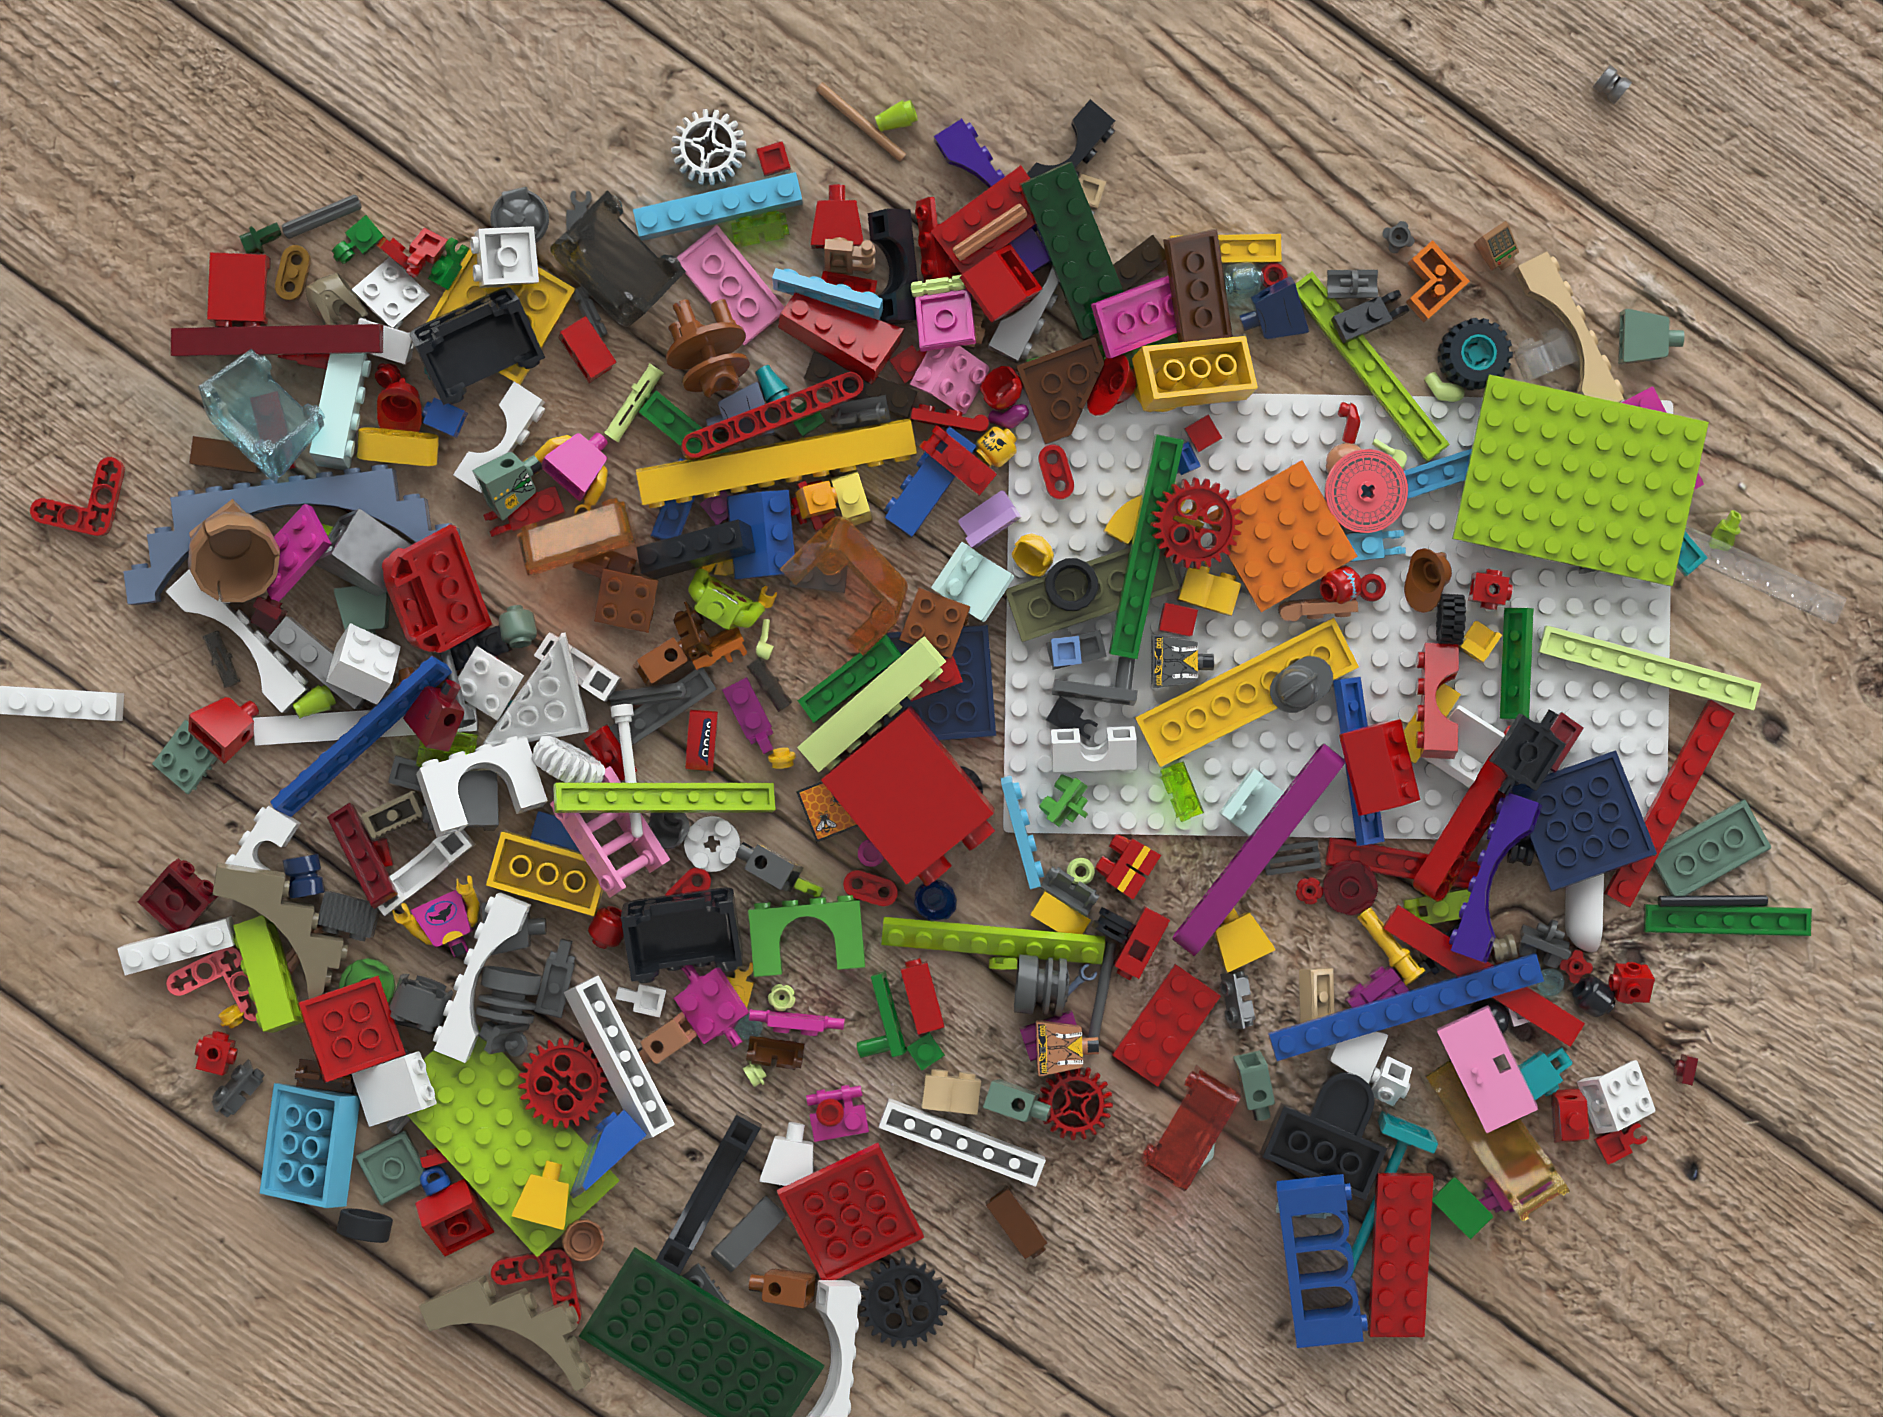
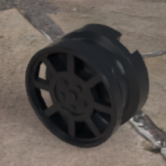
M1101 907L1099 911L1100 917L1098 920H1094L1091 927L1122 944H1126L1129 939L1127 937L1129 931H1133L1136 925ZM1107 928L1112 929L1113 931H1115V933L1107 930Z

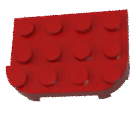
M450 524L405 549L397 548L382 562L385 586L404 635L413 647L428 652L441 653L493 625L455 525Z

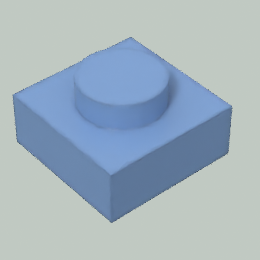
M1079 636L1051 639L1053 667L1082 664Z

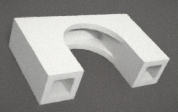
M517 736L503 740L502 745L496 747L486 744L476 748V752L465 755V752L462 751L450 755L449 760L443 762L433 759L422 764L416 775L436 837L464 830L468 823L458 795V783L463 774L473 769L491 770L505 781L516 814L545 805L548 800L536 764L531 759L532 752L527 738L518 740Z

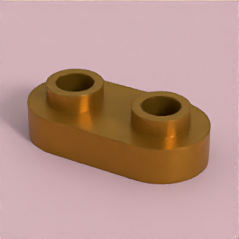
M292 245L284 250L275 281L276 293L286 301H295L302 296L311 265L309 252L299 245ZM295 256H301L302 262L299 265L293 264ZM294 283V291L287 292V284Z

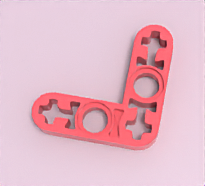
M236 946L217 950L173 972L167 978L166 985L169 992L173 995L181 996L223 976L241 1013L244 1012V1018L249 1021H256V1014L254 1012L249 1013L248 1008L251 1007L249 999L243 1001L241 996L249 994L248 989L240 991L235 986L236 978L240 975H246L243 971H239L230 976L229 971H233L234 968L231 963L225 964L223 960L227 957L226 951L230 954L235 953L237 958L233 960L236 968L241 966V960L243 959L240 949ZM202 963H208L213 970L211 977L207 979L200 977L198 974V967ZM188 969H191L192 977L198 984L194 985V980H191L183 985V991L180 987L175 988L173 983L177 981L176 976L178 975L180 979L191 975L188 972Z

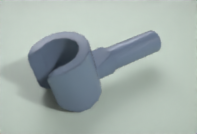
M1090 964L1080 967L1079 976L1069 985L1068 996L1084 981L1093 980L1097 976V971L1089 978L1084 975V969Z

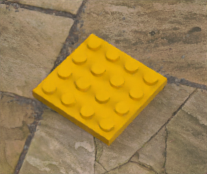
M470 247L460 264L462 266L460 272L449 290H445L427 322L496 290L509 287L519 298L542 349L576 289L539 267V282L537 284L480 288L479 281L475 282L473 278V265H478L477 254H472ZM514 364L498 373L521 385L530 369L518 367Z

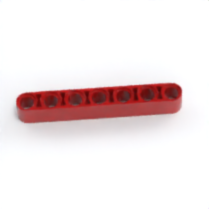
M847 372L702 428L685 436L681 443V452L689 460H698L856 398L863 389V380L857 373ZM845 379H851L856 383L857 389L854 393H848L843 389L842 384ZM820 389L829 391L831 394L830 402H820L817 399V391ZM794 399L802 400L805 404V411L795 413L791 409V401ZM768 409L776 410L779 414V421L769 423L765 419V411ZM742 419L750 420L754 427L751 433L740 431L739 421ZM717 429L724 430L727 433V441L721 444L715 442L712 436L713 431ZM691 439L698 440L702 446L701 451L696 454L690 453L686 447L687 441Z
M1510 725L1508 728H1506V730L1504 731V734H1505V735H1506L1507 731L1509 730V728L1511 727V725ZM1496 749L1486 760L1475 782L1470 786L1414 879V889L1436 902L1443 900L1497 814L1496 808L1500 798H1505L1506 796L1498 791L1507 776L1503 773L1502 769L1489 761Z

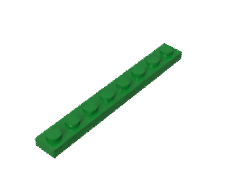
M1159 434L1154 436L1109 654L1138 659L1161 549L1157 548L1161 538L1152 537L1155 532L1159 531L1158 528L1150 526V523L1158 521V517L1154 516L1152 511H1160L1161 509L1156 504V501L1165 502L1166 498L1162 493L1163 491L1170 494L1173 493L1171 485L1175 484L1184 443L1183 439Z

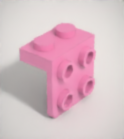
M961 346L929 350L910 385L936 397L953 410L963 412L962 414H965L980 389L981 383L988 374L989 366Z

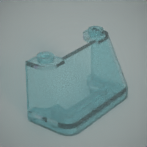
M250 349L199 385L198 389L206 415L212 424L268 478L275 481L285 474L324 427L323 420L325 415L317 405L312 406L307 403L302 407L272 379L270 372L272 366L267 358L263 355L258 356Z

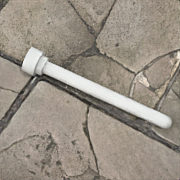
M633 704L611 706L612 719H615V724H618L625 783H637L629 722H632L631 717L634 716ZM629 813L632 836L640 838L643 835L641 813Z

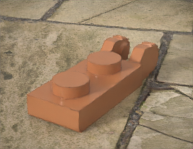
M1324 598L1288 600V602H1282L1277 610L1280 617L1285 621L1288 620V622L1289 620L1297 621L1302 615H1307L1308 619L1323 618V614H1334L1335 617H1349L1351 612H1358V602L1356 599H1353L1343 604H1338L1337 602H1327Z

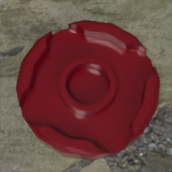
M1346 860L1336 863L1328 870L1323 879L1322 888L1325 901L1332 910L1351 916L1361 914L1373 905L1378 893L1375 874L1367 865L1359 861Z

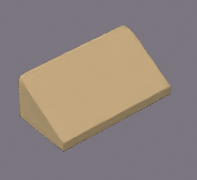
M1333 968L1299 970L1300 1023L1334 1014Z

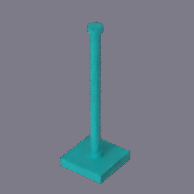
M1381 1111L1377 1120L1381 1132L1397 1140L1384 1173L1397 1172L1408 1146L1413 1145L1430 1153H1435L1438 1142L1433 1131ZM1375 1195L1352 1247L1354 1256L1353 1273L1374 1225Z

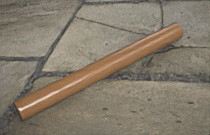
M822 82L817 87L816 91L897 161L901 162L907 154L826 84Z

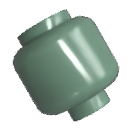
M521 605L508 607L506 609L507 612L499 617L502 641L509 644L511 648H523L531 645V641L537 636L533 612L523 609Z

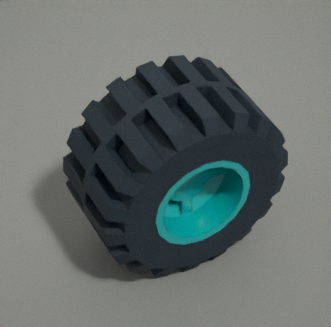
M1471 318L1453 326L1443 336V342L1438 347V351H1441L1437 358L1438 363L1441 362L1443 366L1440 368L1442 374L1446 372L1448 375L1446 379L1450 383L1454 381L1459 386L1467 388V390H1479L1485 388L1488 375L1499 377L1505 375L1504 372L1511 365L1509 359L1513 358V352H1509V347L1512 346L1511 340H1506V331L1498 329L1499 324L1496 322L1491 324L1489 319L1485 318L1481 320Z

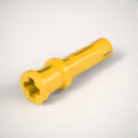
M1371 907L1357 917L1376 943L1389 958V965L1395 967L1404 978L1403 983L1406 986L1426 971L1423 967L1420 968L1413 960L1409 949H1406V947L1402 948L1394 936L1382 928L1384 926L1383 922H1381Z

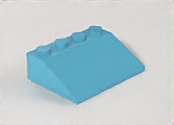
M274 1083L260 1194L323 1208L347 1206L360 1106L359 1095Z

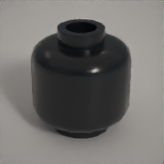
M1597 977L1583 978L1573 989L1574 1004L1592 1017H1600L1605 1013L1608 1014L1615 1006L1614 991H1611L1610 986Z

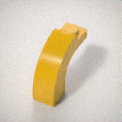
M1142 495L1131 499L1121 506L1111 517L1103 532L1128 545L1134 535ZM1184 500V501L1181 503L1180 509L1182 508V506L1184 505V503H1185L1186 500ZM1186 509L1185 512L1181 510L1183 514L1189 513L1191 511L1190 509ZM1180 516L1173 517L1174 521L1187 523L1194 527L1204 526V523L1198 519L1191 520Z

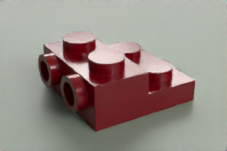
M179 858L166 867L137 901L170 933L189 929L219 897L213 895L214 885L210 881L201 880L194 873V866L188 861H181Z

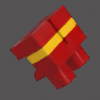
M1115 834L1109 847L1120 853V856L1115 863L1102 856L1094 868L1106 877L1105 881L1134 900L1146 878L1127 867L1126 864L1149 876L1161 855L1133 838L1129 840L1126 837Z

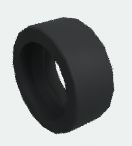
M1066 558L1057 562L1048 571L1045 579V592L1049 601L1057 608L1065 611H1078L1087 607L1094 600L1098 591V578L1094 569L1087 562L1077 558ZM1067 568L1080 570L1088 581L1086 594L1076 601L1062 599L1055 589L1057 575Z
M346 1208L340 1211L336 1231L342 1236L355 1240L384 1243L389 1240L393 1219L373 1211Z

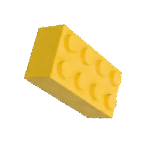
M1246 336L1142 346L1132 358L1143 411L1247 400L1258 388Z
M501 832L486 886L591 916L596 915L603 889L600 887L599 880L581 852L512 832Z

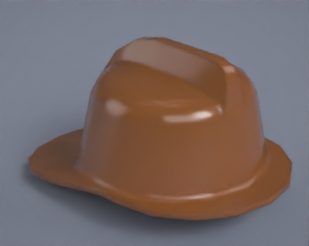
M1423 548L1418 549L1412 554L1404 592L1407 602L1414 610L1425 613L1432 611L1438 605L1443 588L1450 582L1452 576V568L1446 559V553H1435L1430 549Z

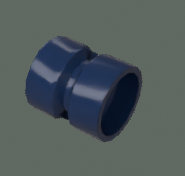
M319 854L282 860L285 876L290 877L289 899L325 892L323 877L317 874L321 870Z

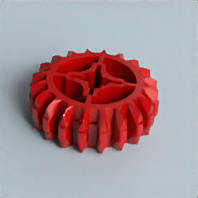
M1086 1067L1084 1074H1080V1068L1074 1069L1075 1073H1070V1070L1065 1071L1066 1075L1061 1076L1060 1072L1054 1073L1057 1078L1055 1082L1049 1077L1045 1079L1051 1087L1049 1089L1046 1087L1040 1088V1091L1047 1094V1097H1039L1038 1101L1051 1106L1053 1096L1059 1087H1061L1065 1094L1064 1102L1054 1111L1051 1108L1047 1121H1043L1044 1124L1054 1122L1050 1127L1052 1133L1060 1127V1138H1064L1067 1131H1070L1071 1140L1074 1141L1076 1139V1132H1080L1081 1138L1084 1140L1087 1138L1085 1133L1087 1129L1090 1130L1092 1135H1096L1097 1132L1093 1126L1097 1124L1099 1127L1104 1128L1105 1124L1100 1120L1101 1116L1109 1119L1111 1116L1110 1113L1103 1111L1104 1108L1113 1107L1112 1102L1104 1101L1105 1098L1112 1096L1111 1091L1102 1092V1089L1106 1088L1108 1084L1106 1081H1102L1099 1084L1096 1083L1101 1076L1098 1072L1090 1078L1091 1068ZM1074 1080L1083 1081L1092 1087L1088 1090L1076 1092L1070 1087L1068 1082ZM1067 1091H1070L1071 1095L1076 1096V1098H1082L1079 1103L1083 1114L1078 1109H1075L1074 1106L1072 1109L1068 1107L1071 1101ZM1097 1094L1098 1106L1096 1112L1090 1118L1085 1111V1106L1092 1099L1091 1097ZM1073 1113L1083 1123L1072 1125L1061 1121L1059 1118Z

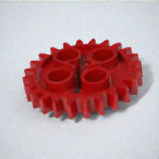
M1193 477L1191 485L1187 480L1182 479V488L1172 484V494L1165 491L1162 492L1166 498L1165 502L1156 501V504L1161 509L1160 511H1152V514L1158 517V521L1150 523V526L1158 528L1159 531L1155 532L1152 537L1161 538L1157 548L1163 549L1167 547L1164 552L1165 557L1168 558L1174 554L1173 563L1178 564L1183 559V567L1189 568L1193 561L1194 567L1200 569L1201 562L1203 561L1207 567H1211L1212 558L1220 563L1222 562L1220 553L1231 554L1227 548L1229 544L1237 546L1232 537L1233 535H1241V532L1235 529V525L1243 523V521L1235 519V515L1240 513L1241 509L1231 507L1237 500L1235 498L1226 499L1230 491L1224 489L1219 492L1220 483L1215 482L1210 488V480L1206 478L1201 485L1196 477ZM1186 499H1190L1192 509L1189 513L1183 514L1180 509L1181 503ZM1216 505L1219 509L1218 517L1210 520L1207 516L1208 509ZM1180 516L1191 520L1198 519L1204 523L1218 525L1220 530L1216 531L1200 526L1194 527L1187 523L1174 521L1173 517ZM1182 526L1185 528L1186 535L1182 540L1176 541L1174 532L1178 527ZM1205 533H1210L1212 535V542L1209 546L1203 547L1201 545V537Z
M558 1038L557 1045L554 1046L551 1040L546 1041V1050L538 1045L536 1047L537 1056L533 1053L528 1054L532 1062H523L521 1064L527 1072L518 1074V1077L524 1079L525 1083L518 1085L517 1088L524 1089L526 1093L521 1095L519 1099H528L529 1103L524 1109H535L532 1115L533 1119L542 1115V1125H545L550 1119L552 1120V1128H556L559 1121H562L564 1129H567L570 1120H572L575 1126H579V1117L589 1121L588 1111L594 1114L598 1113L594 1104H604L605 1101L599 1097V1094L608 1092L607 1089L601 1087V1083L607 1082L608 1079L600 1076V1073L604 1071L602 1067H597L596 1064L599 1062L597 1057L594 1059L590 1057L593 1053L592 1048L586 1052L583 1051L584 1042L574 1047V1040L572 1038L569 1039L567 1045H564L562 1038ZM563 1056L568 1060L567 1070H557L554 1064L556 1057ZM544 1066L549 1067L560 1079L567 1077V1086L580 1094L582 1100L575 1098L567 1088L558 1089L559 1081L545 1072ZM579 1074H584L589 1078V1086L585 1090L578 1088L576 1085V1077ZM540 1077H545L550 1082V1089L545 1093L540 1092L536 1087V1081ZM561 1095H566L571 1100V1107L567 1111L561 1110L557 1105V1100Z

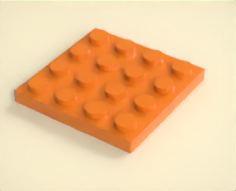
M1303 460L1235 498L1237 501L1231 506L1232 508L1241 509V512L1235 515V519H1239L1243 523L1235 525V529L1240 531L1241 535H1233L1232 539L1237 543V546L1229 544L1227 548L1231 554L1227 556L1260 613L1322 578L1328 572L1336 570L1358 557L1334 514L1332 515L1326 500ZM1219 509L1207 514L1210 520L1216 519ZM1209 524L1212 530H1220V526Z

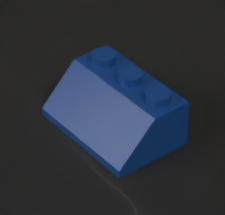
M789 490L727 496L729 522L739 519L750 525L755 546V553L733 558L734 580L795 574L796 562Z

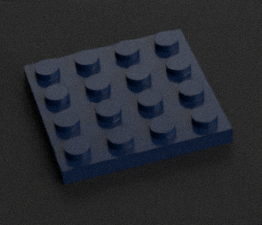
M988 625L963 627L952 656L961 675L962 683L914 701H910L906 696L900 702L902 708L891 718L887 714L883 717L884 727L911 705L938 740L996 736ZM902 632L877 633V639L883 634H887L901 655L913 646L899 640Z
M1616 750L1558 770L1555 773L1547 774L1537 791L1530 789L1522 783L1514 786L1511 790V793L1543 805L1535 829L1528 836L1550 892L1657 854Z

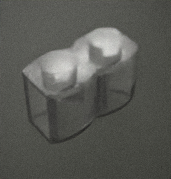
M1556 327L1542 333L1544 336L1542 340L1534 342L1533 338L1517 344L1519 349L1514 351L1513 355L1525 382L1580 360L1567 329L1560 332L1559 328Z

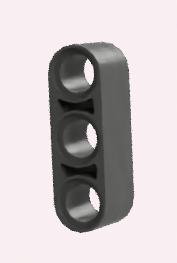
M764 1196L710 1254L731 1273L783 1220L786 1214L772 1200Z

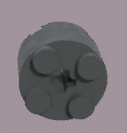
M410 974L400 975L389 1007L392 1011L390 1017L401 1022L409 1020L417 1023L416 1027L424 1031L431 1032L433 1027L442 1026L446 1017L443 1013L448 1001L452 999L453 991L445 992L447 986L427 977L417 975L416 980L408 979Z

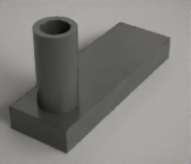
M1128 657L1118 658L1115 687L1055 679L1052 695L1134 706L1138 690H1131L1135 659Z

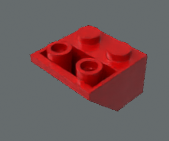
M1011 244L993 252L959 277L991 322L1023 307L1043 289Z

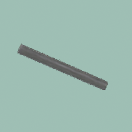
M1106 942L1088 1038L1098 1037L1099 1040L1117 947L1115 943Z

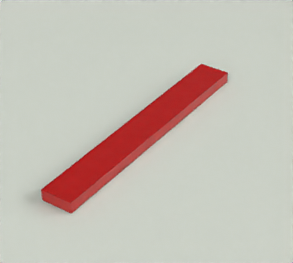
M1399 905L1395 906L1382 927L1457 976L1494 966L1488 961L1484 963L1451 951L1450 937ZM1529 987L1492 997L1569 1047L1572 1046L1585 1025L1584 1022Z

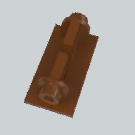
M684 602L686 610L678 611L673 621L679 636L682 638L680 640L685 655L690 659H697L705 651L712 657L713 655L709 647L712 644V640L708 632L702 628V624L705 623L702 614L693 610L687 602Z
M750 1036L746 1061H751L753 1065L771 1066V1060L776 1059V1067L792 1070L796 1068L801 1069L805 1044Z
M299 1059V1067L295 1071L297 1087L352 1093V1074L324 1083L316 1060Z

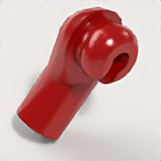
M1342 402L1338 409V415L1346 417L1342 441L1355 444L1361 423L1358 410L1353 403L1347 404Z

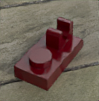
M1563 712L1558 714L1559 716L1550 728L1558 739L1566 743L1550 769L1554 773L1558 770L1584 727Z

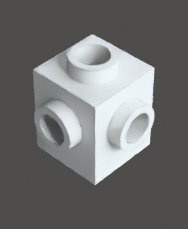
M1387 1056L1379 1068L1375 1067L1369 1082L1371 1083L1374 1098L1391 1106H1394L1400 1097L1404 1099L1411 1085L1408 1082L1412 1067Z

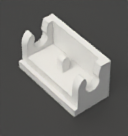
M359 318L358 324H378L364 318ZM383 325V353L370 354L402 364L411 361L414 344L409 336L410 333Z

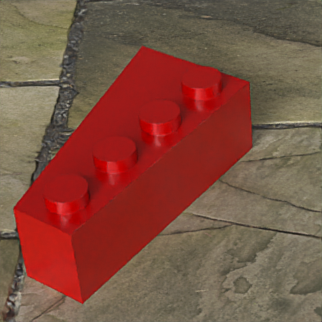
M796 292L780 313L778 328L850 372L857 373L870 384L874 383L900 345L904 328Z

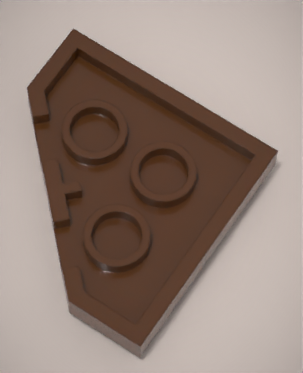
M1095 337L1016 366L1045 445L1071 436L1103 368L1104 361Z

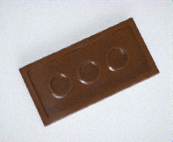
M1217 229L1163 239L1178 343L1233 337Z

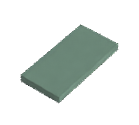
M1743 799L1665 842L1654 863V867L1670 896H1686L1772 847L1748 803Z

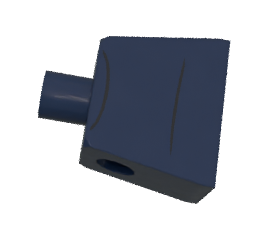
M1291 276L1253 295L1251 301L1254 311L1239 315L1244 331L1259 327L1264 339L1309 332L1296 284Z

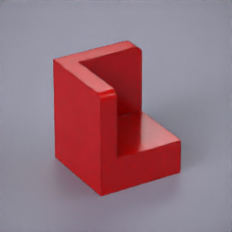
M1166 602L1163 603L1158 631L1192 636L1198 610Z

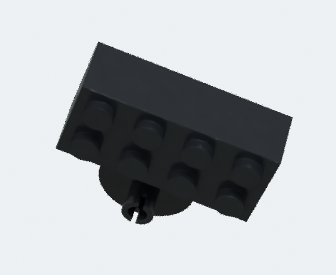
M1342 1072L1332 1075L1322 1084L1310 1114L1281 1102L1261 1148V1156L1309 1177L1343 1174L1344 1183H1350L1351 1194L1366 1200L1387 1151L1383 1144L1363 1137L1375 1102L1370 1085L1356 1074Z

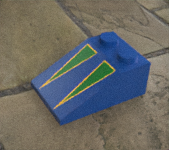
M625 1110L618 1115L612 1112L595 1126L598 1132L591 1137L570 1192V1196L573 1199L586 1191L647 1135Z

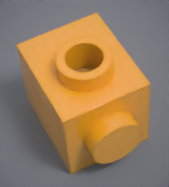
M829 481L804 486L795 492L802 519L829 513L836 508V503L838 502L836 490L830 486Z

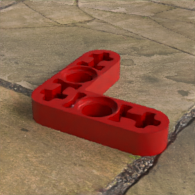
M105 457L98 463L87 508L40 498L35 500L30 507L31 517L39 523L94 536L107 535L113 525L125 474L123 463L114 457ZM111 462H114L113 466L118 468L117 473H112L110 477V482H115L114 487L100 484L101 479L107 481L108 472L104 471L105 466H110ZM102 489H108L112 494L111 501L105 505L100 504L97 499V495ZM47 503V509L58 511L57 523L54 522L55 516L44 515L42 519V514L38 513V508L44 507V504ZM95 506L100 509H109L108 514L102 512L101 521L105 522L104 528L99 527L98 532L95 531L96 527L92 525V520H97L100 513L94 511ZM70 509L78 513V521L74 525H68L64 521V515Z
M564 1248L547 1249L538 1257L533 1252L497 1260L492 1266L491 1277L500 1285L548 1277L553 1305L559 1304L558 1301H568L574 1298L575 1302H570L569 1306L575 1308L579 1318L577 1324H579L582 1318L579 1293L572 1259L565 1253ZM555 1254H559L560 1258L566 1259L562 1264L563 1273L569 1271V1275L553 1277V1274H558L559 1272L557 1264L551 1263V1260L555 1258ZM527 1259H534L538 1262L539 1269L536 1273L529 1274L524 1270L523 1264ZM514 1261H519L518 1271L521 1275L520 1277L516 1276L517 1271L510 1272L507 1275V1279H503L501 1274H497L501 1264H504L506 1269H510L516 1266ZM559 1281L569 1282L572 1287L571 1293L566 1296L560 1295L556 1290L557 1283Z

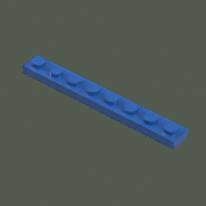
M433 656L424 661L387 697H384L376 707L363 716L347 733L343 734L335 744L323 752L315 762L303 770L287 787L283 788L270 801L274 809L292 817L407 713L424 687H436L452 673L449 666Z

